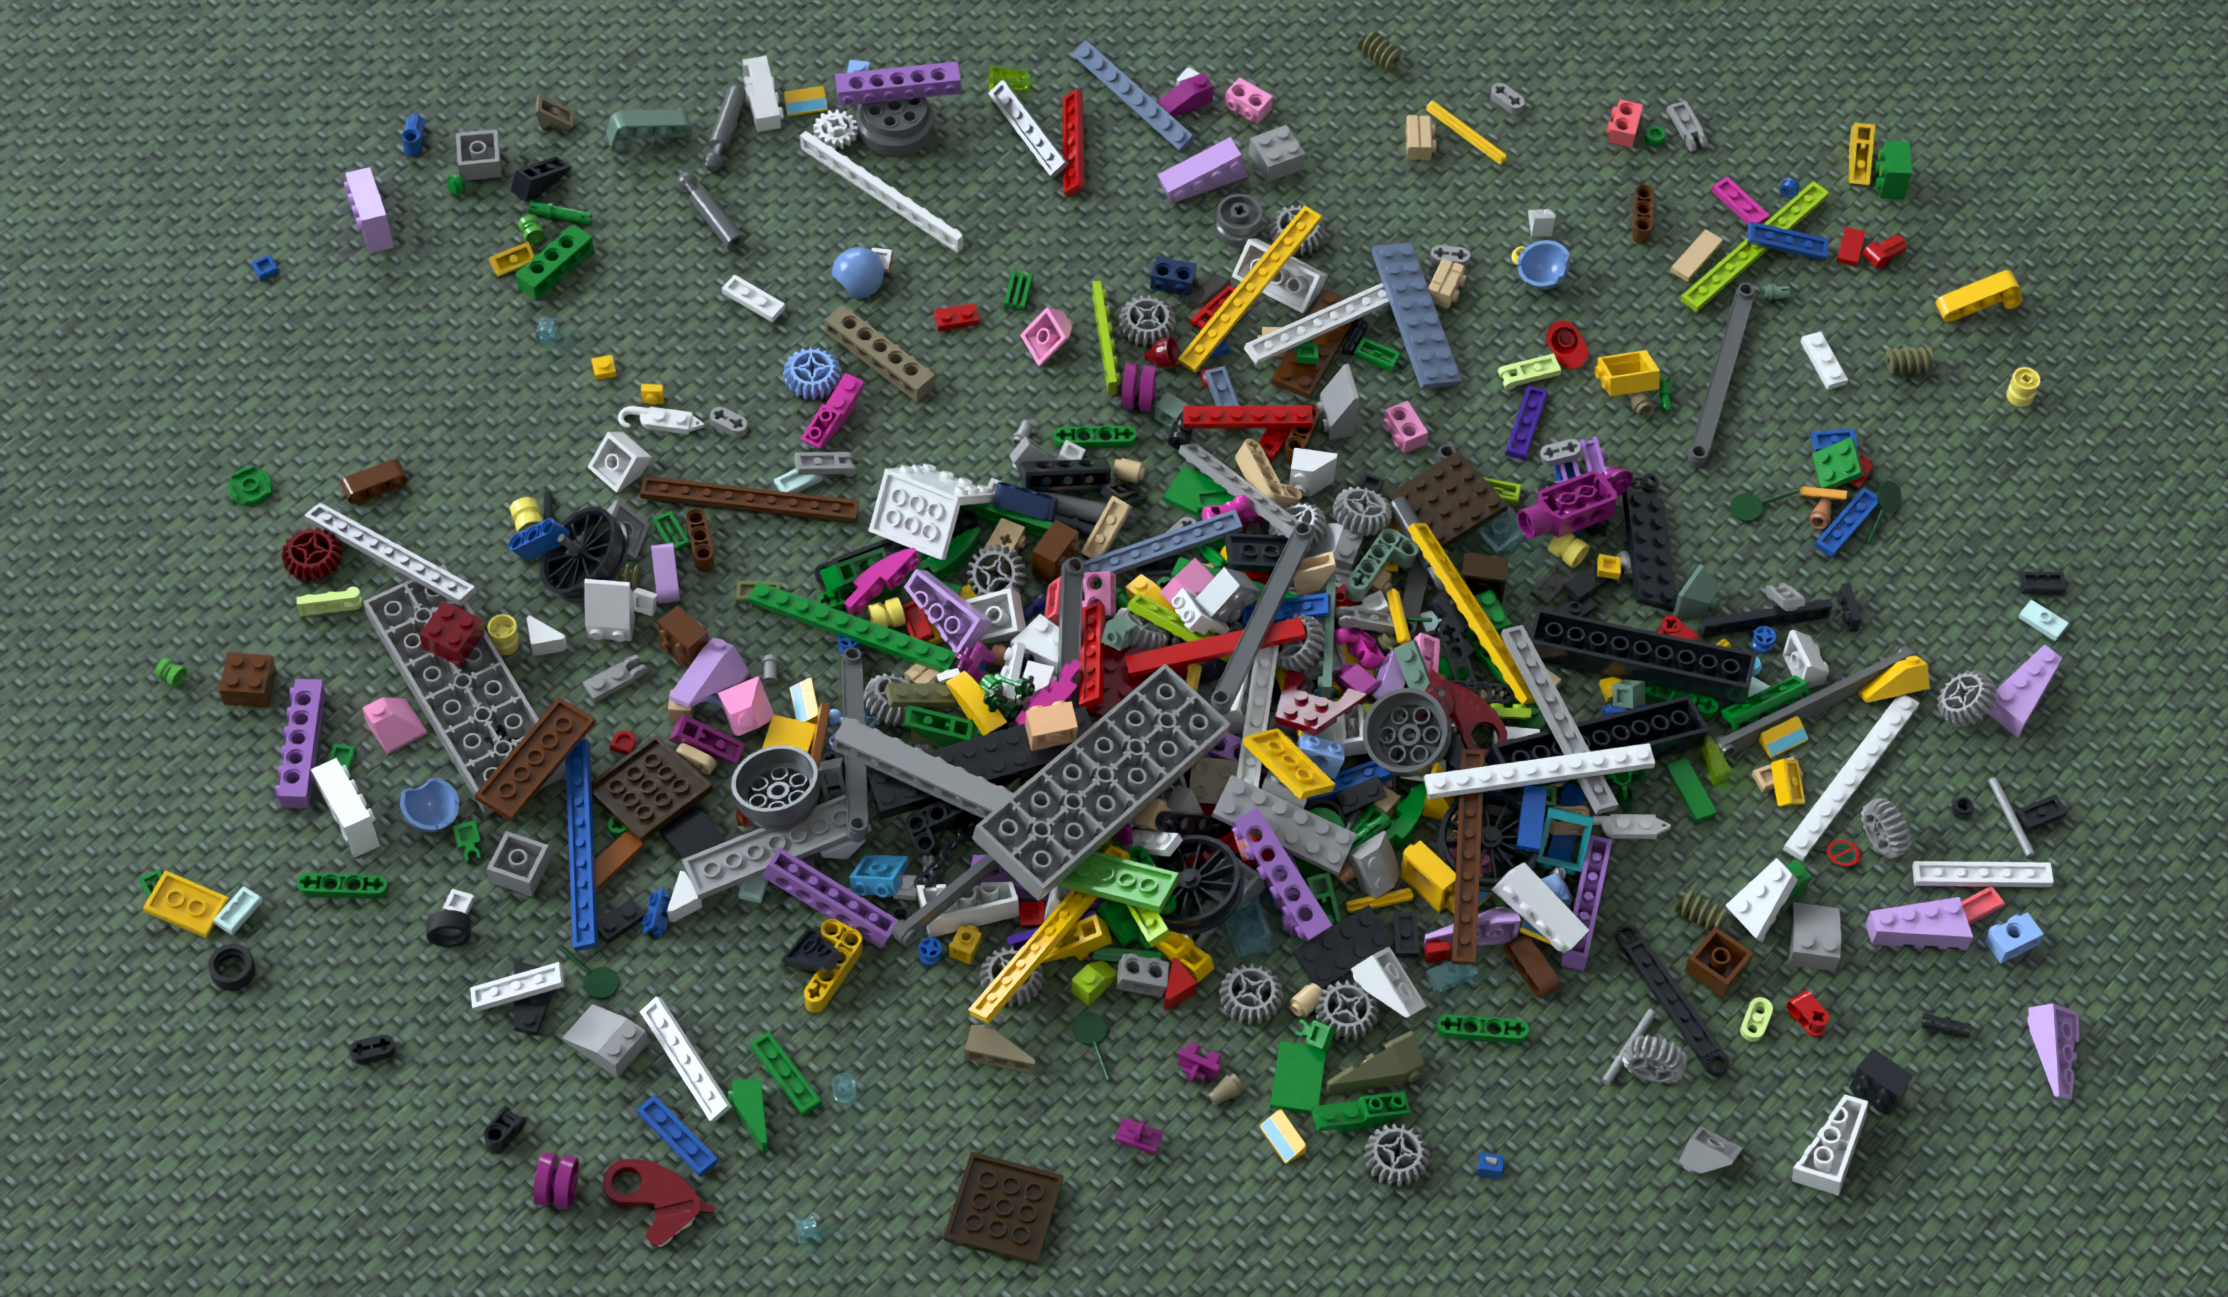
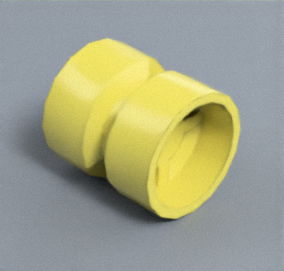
M2027 367L2017 369L2012 376L2007 390L2008 401L2018 407L2030 405L2040 384L2039 374Z
M532 497L520 498L510 506V512L515 522L517 533L543 521L537 500Z
M1570 533L1559 538L1554 536L1548 546V551L1557 558L1562 557V560L1567 565L1575 568L1585 558L1590 546L1581 539H1575V535Z
M898 597L886 600L884 605L879 602L867 606L870 622L886 628L888 626L896 628L905 625V616Z
M506 614L494 616L487 626L489 638L499 655H510L518 649L520 644L516 621L513 617Z

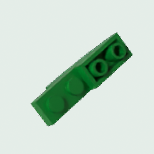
M979 527L966 530L961 535L952 538L946 560L929 556L926 560L919 562L915 569L928 571L940 581L944 580L957 571L977 549L980 543ZM915 569L906 575V582H908Z
M1424 781L1420 785H1414L1409 792V796L1405 800L1402 798L1396 804L1395 818L1391 821L1392 824L1387 827L1386 833L1391 846L1395 845L1400 850L1409 842L1423 816L1427 793Z
M1405 1091L1361 1096L1358 1101L1313 1106L1311 1110L1317 1132L1336 1130L1337 1134L1375 1127L1411 1114Z

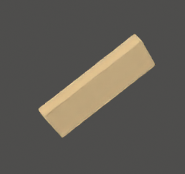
M1705 229L1675 262L1670 272L1688 282L1719 248L1723 239Z
M1112 496L1080 553L1090 559L1106 554L1131 511L1132 506Z

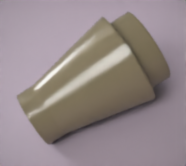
M1642 392L1627 394L1636 415L1646 417L1652 413L1654 409L1653 402Z
M1234 1073L1230 1076L1226 1075L1212 1092L1208 1094V1097L1217 1106L1226 1100L1240 1095V1091L1244 1089V1086Z

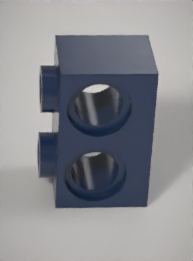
M1156 256L1151 273L1150 289L1191 296L1196 279L1197 264Z

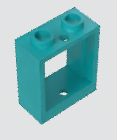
M1547 806L1543 822L1541 849L1536 862L1540 863L1539 866L1547 869H1553V866L1565 869L1566 873L1574 875L1576 871L1582 872L1594 821L1593 816ZM1552 818L1584 825L1576 863L1543 856Z

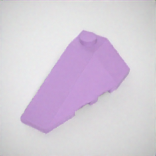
M713 638L700 651L668 699L689 708L708 700V696L711 694L719 693L725 690V688L742 683L749 676L750 672L733 645L726 643L722 639Z
M1504 906L1478 914L1477 946L1505 944L1517 938L1521 922L1519 914L1513 908ZM1453 924L1426 934L1423 944L1424 950L1426 944H1430L1433 941H1449L1450 948H1452Z

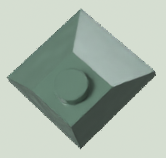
M1699 564L1678 594L1673 616L1679 620L1706 616L1709 610H1714L1719 603L1720 598L1717 596L1720 588L1703 565Z

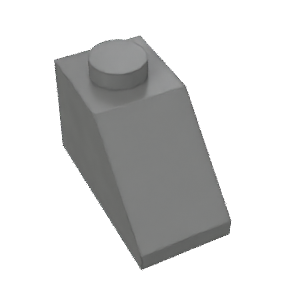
M1026 436L1009 455L1013 462L1012 466L1020 473L1021 462L1057 460L1056 456Z

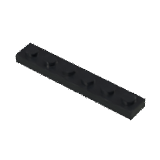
M1817 599L1805 603V606L1798 607L1794 611H1786L1780 606H1773L1770 609H1754L1744 613H1730L1726 616H1710L1703 619L1700 634L1702 638L1756 630L1761 626L1776 627L1827 619L1830 616L1833 605L1830 599Z

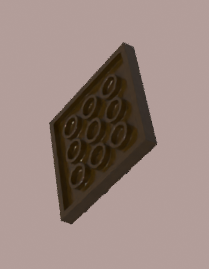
M1459 451L1387 494L1389 502L1399 497H1405L1420 522L1428 525L1443 550L1508 510V504Z
M657 734L591 781L592 797L641 843L713 791L712 784Z
M971 1151L944 1234V1241L1038 1266L1064 1181V1175Z

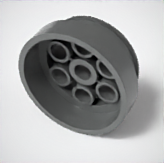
M926 97L859 104L856 112L859 139L868 149L880 155L900 157L913 154L922 149L933 135L934 113Z
M1401 688L1386 693L1371 706L1363 724V742L1369 756L1383 770L1396 776L1413 777L1430 771L1434 764L1439 763L1444 758L1451 742L1452 728L1447 712L1433 696L1419 689ZM1427 713L1428 718L1424 722H1419L1420 716ZM1406 714L1402 722H1397L1399 715ZM1394 733L1392 740L1386 742V735ZM1416 733L1414 740L1407 741L1409 734ZM1438 733L1436 740L1429 741L1431 734ZM1404 752L1403 758L1395 761L1396 754ZM1421 752H1426L1425 758L1418 761L1417 756Z
M778 745L763 748L746 757L738 765L732 776L731 788L736 805L744 816L760 828L776 831L795 827L804 822L813 813L821 791V779L817 765L810 754L797 747Z

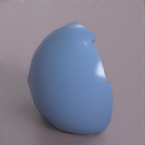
M1543 240L1534 242L1519 255L1517 262L1519 275L1527 285L1534 289L1549 290L1558 287L1568 272L1570 254L1563 245L1555 241Z
M854 247L848 248L839 254L833 263L831 274L854 299H861L875 293L883 283L884 266L879 255L871 249Z
M435 777L417 789L408 788L403 790L400 808L403 818L411 827L422 832H439L453 823L458 815L460 801L457 792L448 782Z

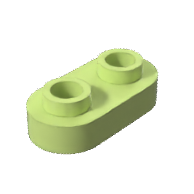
M1758 997L1750 1002L1740 1029L1744 1039L1756 1042L1763 1037L1773 1011V1006L1769 1000ZM1756 1010H1761L1763 1014L1757 1013ZM1749 1029H1753L1756 1033L1749 1032Z

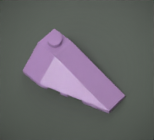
M2054 1003L2030 1007L2028 1016L2030 1033L2054 1096L2066 1101L2072 1100L2074 1073L2071 1067L2072 1062H2075L2077 1059V1054L2073 1051L2074 1043L2079 1042L2078 1012Z

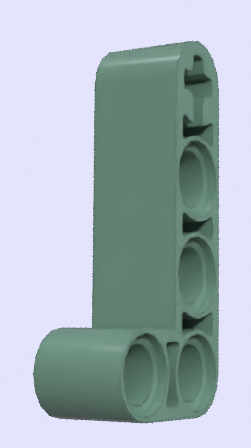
M683 110L618 111L610 118L606 136L611 150L619 153L629 147L631 139L681 138L688 136L692 128L687 114Z
M1393 529L1383 530L1351 574L1345 589L1347 599L1353 602L1361 601L1389 561L1403 568L1412 567L1419 551L1418 544Z

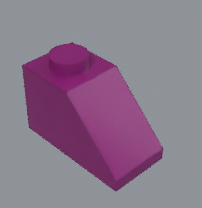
M1347 663L1337 670L1339 674L1334 677L1343 693L1350 688L1369 694L1380 685L1359 664L1349 665Z

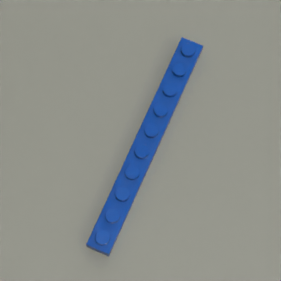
M587 739L581 740L566 758L573 949L576 952L598 947L590 742Z

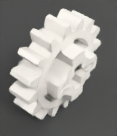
M836 109L835 113L828 110V115L821 113V119L816 118V124H813L814 135L834 149H836V146L844 149V144L850 146L851 141H855L856 135H858L857 122L853 120V115L847 116V111L840 114L838 109Z

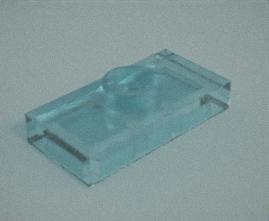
M1451 960L1427 970L1425 975L1434 991L1439 993L1478 977V971L1475 966L1453 965Z

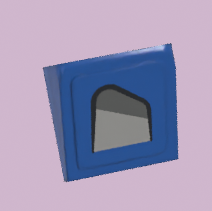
M1480 1153L1477 1176L1501 1179L1504 1156Z

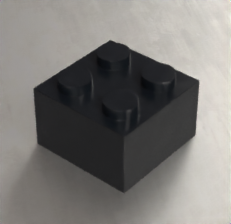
M1873 1048L1858 1066L1849 1089L1856 1097L1872 1104L1875 1110L1889 1116L1904 1097L1913 1075Z

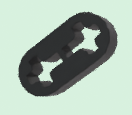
M379 1035L357 1040L349 1048L351 1059L357 1064L388 1059L396 1051L394 1040L389 1035ZM383 1043L387 1044V1050H382ZM363 1048V1055L359 1056L358 1049Z

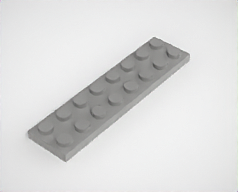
M845 795L817 805L813 813L804 822L795 827L776 831L759 828L682 859L698 899L701 900L763 875L779 847L800 860L850 840L846 831ZM868 821V832L872 830Z

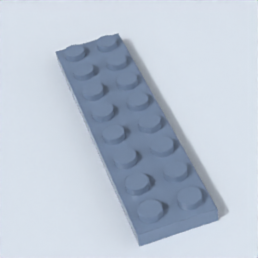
M1412 243L1373 246L1371 252L1420 388L1459 386L1462 379L1430 292L1427 291L1428 287Z

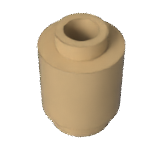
M1125 458L1121 460L1116 459L1112 475L1117 476V479L1137 484L1139 480H1143L1146 468L1142 467V462Z
M1314 983L1306 985L1290 1000L1292 1012L1296 1016L1307 1017L1315 1010V1006L1320 1004L1318 997H1324L1322 989Z

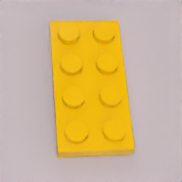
M1278 728L1245 736L1243 744L1300 800L1333 791L1336 784Z

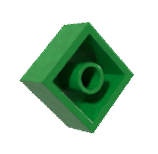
M1885 140L1883 148H1880L1878 152L1879 161L1875 162L1874 173L1878 174L1876 190H1879V198L1904 200L1912 175L1909 141Z

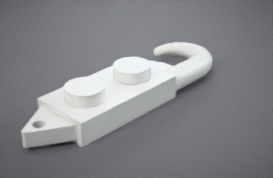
M628 406L623 408L618 415L619 423L627 428H630L631 425L624 421V417L629 414L639 415L642 426L651 430L689 435L690 431L704 428L703 422L694 417L692 412Z
M1656 814L1593 816V825H1601L1604 834L1611 837V839H1656L1657 835L1670 829L1671 826L1656 818Z

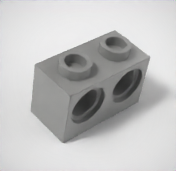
M1123 954L1118 963L1116 989L1162 997L1167 988L1169 962L1162 961L1159 958L1139 957L1137 954ZM1127 969L1134 971L1135 974L1130 973ZM1150 973L1155 974L1158 978L1153 977Z

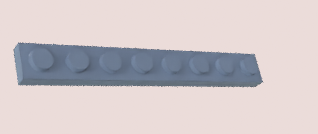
M1086 39L1074 51L1072 55L1181 153L1195 139L1187 129Z
M1232 510L1083 561V578L1085 572L1111 571L1117 575L1225 538L1226 533L1242 532L1243 527L1236 510Z

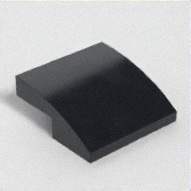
M696 805L658 831L672 850L675 849L681 859L717 846L725 840L717 827Z

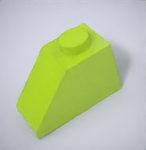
M1103 960L1087 964L1072 978L1071 992L1089 1007L1117 980V971Z

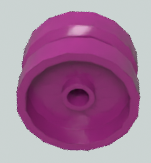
M1126 363L1121 410L1132 411L1135 407L1136 398H1139L1138 408L1140 412L1151 413L1153 399L1155 400L1156 366L1145 365L1142 369L1141 378H1138V365Z
M542 1153L534 1182L533 1196L535 1205L549 1207L554 1200L556 1208L571 1209L579 1179V1157L564 1155L559 1163L557 1154Z

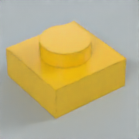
M612 355L591 358L595 380L617 377Z
M641 384L642 403L650 405L664 404L663 385Z
M1599 554L1597 559V576L1618 580L1621 574V557Z
M1613 676L1599 681V686L1606 702L1613 701V684L1622 681V678Z

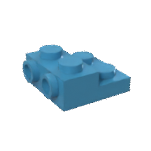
M865 854L849 877L851 891L858 896L878 895L882 898L896 896L903 885L902 875L909 866L908 856Z

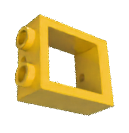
M1647 350L1598 358V366H1595V376L1597 379H1600L1602 388L1606 389L1610 397L1659 389L1660 370Z
M1422 841L1417 842L1414 846L1411 844L1404 850L1400 877L1436 911L1440 912L1446 907L1448 898L1455 893L1456 873Z

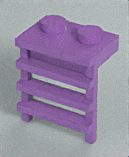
M1597 436L1589 441L1580 440L1587 471H1596L1603 474L1609 467L1604 465L1606 456L1604 449H1600ZM1569 448L1570 453L1574 452L1573 448ZM1572 461L1575 477L1580 476L1577 461ZM1564 464L1559 465L1563 480L1556 481L1555 483L1569 480Z

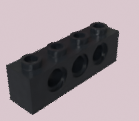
M1106 458L1021 462L1020 483L1023 488L1037 492L1102 489L1104 485L1111 484V467Z

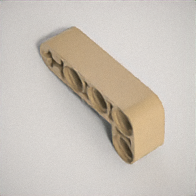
M1246 439L1235 455V460L1246 481L1283 509L1284 507H1291V504L1297 505L1302 498V493L1294 486L1281 484L1261 445L1253 439Z

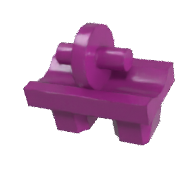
M977 641L973 650L966 647L963 654L956 652L955 657L960 659L957 667L966 671L977 683H980L981 679L986 675L985 672L977 669L980 662L991 665L995 654L988 650L983 643Z
M1190 1042L1185 1049H1180L1177 1064L1183 1067L1182 1072L1189 1075L1188 1082L1191 1084L1194 1083L1196 1078L1204 1081L1207 1077L1217 1081L1220 1071L1221 1054L1210 1051L1205 1059L1199 1056L1202 1047Z
M1123 1118L1115 1136V1141L1121 1143V1145L1131 1146L1145 1153L1156 1155L1164 1131L1147 1126L1143 1121L1138 1123Z

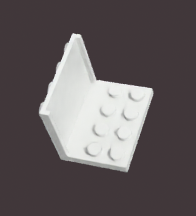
M913 464L912 467L902 465L901 468L885 469L869 532L907 547H914L917 551L937 559L946 560L960 505L992 503L995 493L991 492L987 486L973 485L969 479H957L951 472H939L935 466L923 464V466Z

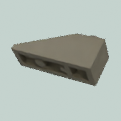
M971 1025L965 1046V1060L1034 1075L1035 1059L995 1029H991L986 1025Z

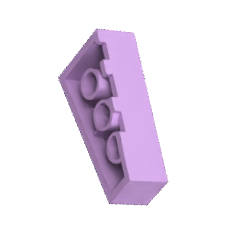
M915 569L904 586L919 608L923 609L932 625H935L939 630L941 637L952 647L953 652L963 654L966 647L973 649L976 642L981 639L992 622L928 571Z
M2042 646L1997 689V700L1993 702L1995 707L1989 709L1990 714L1988 715L2019 738L2056 674L2062 657L2048 646Z

